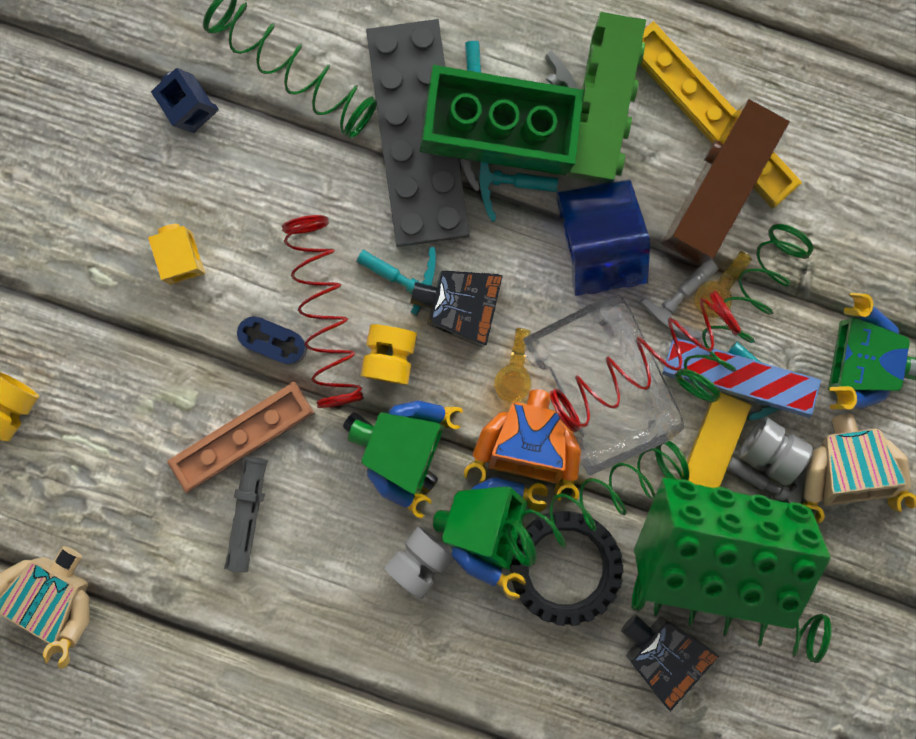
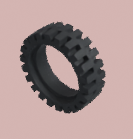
M572 511L553 512L554 523L559 531H576L587 536L597 546L602 558V576L597 588L586 599L577 603L556 604L543 598L534 588L529 576V567L524 566L514 554L510 565V574H520L526 584L523 585L513 580L512 585L516 594L520 595L519 599L523 605L541 620L559 626H576L585 621L588 623L594 620V617L598 614L602 615L608 610L607 606L615 601L618 589H621L622 573H624L622 555L611 533L595 519L593 520L596 525V532L590 530L581 513ZM550 513L545 514L544 516L550 520ZM541 517L536 518L525 527L534 547L545 536L554 533L552 527ZM519 535L516 544L526 557Z

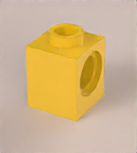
M179 224L166 225L157 230L158 234L148 237L162 281L172 285L205 274L193 232L185 226L180 227Z

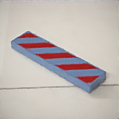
M677 338L682 355L681 369H684V360L688 356L696 354L712 356L708 351L702 350L693 342ZM672 339L666 362L677 368L679 366V359L674 340ZM714 348L712 351L715 355L734 366L737 372H732L720 363L705 358H691L687 362L688 370L694 371L710 380L722 393L810 418L813 414L821 379ZM664 366L662 375L676 379L675 374L677 371ZM681 375L687 382L692 383L687 376Z

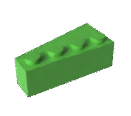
M605 12L599 13L592 32L582 89L584 90L576 161L575 165L568 172L567 177L611 184L615 180V175H622L625 154L620 153L622 140L628 139L631 129L632 117L627 115L630 102L635 101L638 80L635 79L637 65H641L644 55L645 43L642 40L647 19Z

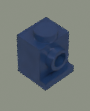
M177 67L164 75L161 82L151 91L172 126L191 133H195L219 111L216 104L210 101L195 76Z

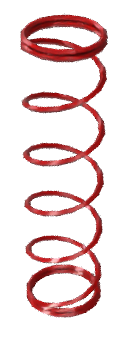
M324 215L298 217L284 222L281 226L282 231L287 234L284 243L288 247L305 252H324L299 264L291 273L292 279L306 285L333 286L303 301L298 307V312L309 318L342 320L311 335L306 340L305 347L316 352L350 354L318 370L311 380L315 384L322 386L358 388L349 394L318 400L316 402L318 404L317 408L349 404L365 398L363 393L360 392L363 387L359 385L325 383L315 380V377L320 373L351 359L355 355V352L350 350L318 349L308 345V342L313 338L346 323L349 319L344 316L311 315L301 310L306 303L336 290L342 285L337 282L304 281L297 279L294 275L304 265L334 253V249L301 248L288 243V238L292 234L308 233L326 227L330 222L328 221L329 218Z
M717 291L709 293L713 304L705 298L700 299L701 311L710 336V348L700 344L676 320L668 318V326L679 359V366L677 368L668 364L643 339L637 337L636 342L647 373V386L642 387L637 384L610 357L606 356L605 360L617 394V403L614 406L599 398L576 375L575 379L587 412V420L584 424L580 423L579 417L567 397L559 389L554 388L551 390V403L565 426L570 431L576 433L581 430V427H586L589 423L590 410L583 387L604 406L613 409L619 407L620 391L612 366L635 387L643 390L650 388L651 374L642 345L669 369L681 370L682 355L672 323L699 348L711 352L714 348V337L703 302L724 320L735 336L738 333L741 334L740 326ZM560 402L563 404V406H564L565 409L567 410L569 416L565 413V411H564V409L562 408Z

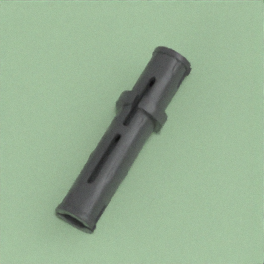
M244 456L239 489H235L234 497L237 498L236 509L233 517L228 554L224 569L242 573L248 572L257 514L260 502L264 501L265 496L262 493L268 463L266 459Z

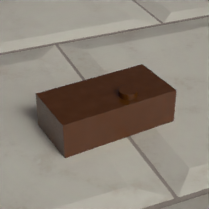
M748 99L732 115L719 141L715 140L704 158L706 163L661 244L698 265L714 259L790 121Z

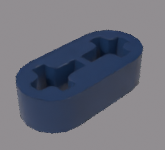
M255 316L247 317L238 326V340L241 345L249 350L287 365L297 364L306 356L307 348L304 345L306 341L292 330ZM257 324H261L260 331L270 336L268 343L260 339H256L253 344L249 343L251 337L246 334L247 329H254ZM291 338H295L294 345L299 348L298 353H290L288 358L283 357L285 351L274 346L276 340L288 343Z

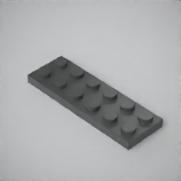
M439 19L368 28L366 33L375 98L377 100V112L396 246L403 247L467 238L470 234L459 158L419 152L428 81L432 66L445 67Z

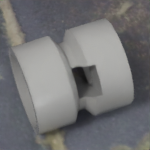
M764 417L747 436L740 449L739 458L756 469L762 466L766 467L767 476L787 487L803 471L809 461L813 448L812 445L794 434L786 437L785 428L768 417Z
M418 526L406 540V550L397 551L384 569L407 591L422 599L435 583L434 574H443L454 559L452 552L425 529Z

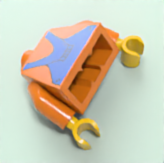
M538 389L531 390L527 404L512 403L509 412H499L483 427L473 452L475 460L470 462L464 470L465 479L469 475L470 468L478 467L482 471L480 484L487 477L488 469L556 483L554 488L555 495L561 494L565 488H572L571 497L578 500L579 491L574 485V480L578 479L581 448L574 432L565 426L556 411L549 409L550 393ZM486 462H489V467H488V469H487V466L485 465Z

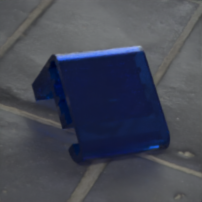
M630 179L556 193L559 216L564 218L565 221L563 223V231L572 260V286L575 296L597 294L602 291L623 287L632 288L648 283L650 238Z

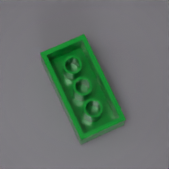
M433 65L428 81L419 152L566 175L575 165L584 90Z

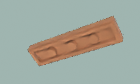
M292 382L167 460V463L184 491L189 493L242 460L244 456L250 455L309 418L315 412L297 383Z

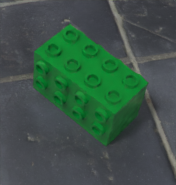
M662 478L634 547L643 601L789 629H795L831 559L810 507L796 502L785 503L775 501L762 495L751 496L736 493L723 487L712 488L697 485L684 479L673 480L668 478Z

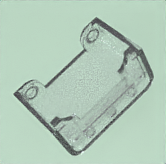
M618 294L602 298L523 338L528 361L534 367L538 366L542 370H550L559 390L567 397L575 409L581 424L586 422L587 412L575 379L576 375L604 402L612 406L617 403L615 385L605 360L606 356L610 357L637 384L642 387L648 384L645 365L636 342L637 337H640L645 342L646 340L628 304ZM643 345L642 348L651 374V384L648 390L639 389L632 385L613 366L612 368L620 391L618 408L613 409L604 406L583 387L589 405L590 420L586 427H581V430H579L581 436L577 441L581 448L580 466L586 469L588 476L664 444L684 429L681 412L653 355Z

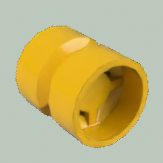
M370 324L366 345L371 351L363 358L360 376L378 381L408 385L412 365L407 361V357L414 354L417 333L397 327ZM388 347H392V356L385 355Z
M0 372V440L10 442L22 423L19 416L28 415L38 400L39 395L21 381Z

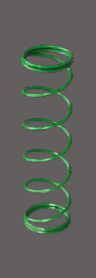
M214 0L210 4L203 19V29L207 33H218L230 27L229 45L233 53H246L259 46L256 62L260 73H275L287 65L284 84L288 94L296 95L303 93L316 84L312 99L313 111L316 115L328 114L346 101L340 120L342 134L350 139L363 130L376 109V99L373 97L366 98L353 112L345 129H343L347 108L358 85H355L347 96L334 107L325 112H318L315 108L316 95L326 72L330 68V64L308 86L296 92L290 91L287 86L288 74L295 56L302 49V44L297 46L292 56L282 65L271 71H264L259 64L260 53L265 39L275 28V23L270 24L263 37L257 43L246 50L239 51L232 46V32L236 21L245 12L247 2L239 7L233 20L225 26L237 5V0H231L223 17L211 28H209L211 17L224 0ZM368 107V109H367L365 115L363 116V118L360 120V122H359V123L354 127V129H353V126L355 125V123H356V121L358 120V118L361 116V114L364 112V110Z
M772 225L768 230L770 241L761 243L756 251L757 259L762 269L752 268L744 270L739 275L738 282L745 297L727 298L724 300L725 304L730 300L748 301L760 311L768 315L773 314L772 309L767 305L748 296L742 286V277L748 272L759 271L767 273L769 277L783 286H792L786 277L767 270L760 259V249L764 245L773 243L784 253L808 259L814 250L811 240L803 232L790 225ZM782 230L793 234L807 246L808 251L806 252L795 244L780 241L776 238L773 231ZM711 326V329H725L730 331V329L727 326ZM706 328L702 332V339L705 347L710 348L705 339L706 333L708 332V329ZM741 331V334L738 333V336L745 341L755 343L754 338ZM713 351L709 352L712 356L698 354L688 356L684 360V369L677 371L675 374L677 382L686 391L708 402L718 401L721 397L719 389L704 376L688 370L687 362L691 358H705L720 363L732 372H737L736 368L718 358ZM681 375L687 376L697 389L690 385ZM697 382L708 388L714 396L706 392Z
M667 439L661 440L656 444V448H646L640 453L637 469L622 462L615 464L610 471L609 485L595 478L586 479L581 485L580 503L571 496L556 494L550 505V520L534 510H525L521 515L520 522L516 519L506 520L504 533L510 549L524 566L531 567V565L536 563L537 557L534 544L528 532L522 526L523 518L530 513L537 514L552 527L560 546L566 547L565 540L556 528L553 518V504L557 498L561 497L573 501L581 509L590 530L596 532L595 522L583 504V489L588 482H598L610 491L617 511L625 516V506L612 488L613 471L620 466L629 467L638 474L645 494L649 499L654 500L655 491L640 470L642 456L646 452L655 451L657 463L663 474L668 479L679 480L667 468L662 455L665 456L676 468L680 478L689 480L690 470L684 454L673 442ZM663 444L675 453L682 466L683 474L675 461L661 451ZM643 480H644L645 483L648 485V487H649V489H650V491H651V493H652V496H651V495L649 494V492L647 491V489H646V487H645V485H644ZM511 525L520 534L526 557L522 554L514 540Z
M639 575L636 578L631 601L633 610L638 612L643 609L646 601H643ZM654 603L655 617L658 615L662 604ZM690 610L689 627L692 626L697 614L695 610ZM816 614L810 618L801 631L798 621L796 625V641L792 651L793 657L798 653L799 641L804 631L812 622L806 642L807 658L810 662L819 663L824 658L832 634L831 620L824 614ZM725 616L724 637L727 636L732 617ZM824 620L823 640L817 655L814 657L813 646L816 632L820 623ZM761 623L758 647L762 645L768 624L764 625Z

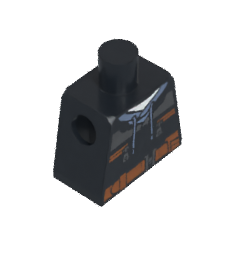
M441 271L436 287L415 282L410 304L431 309L428 320L429 326L475 346L484 347L488 342L503 275Z
M635 614L621 629V632L635 644L628 651L626 657L670 712L719 658L707 645L663 617H659L649 627Z

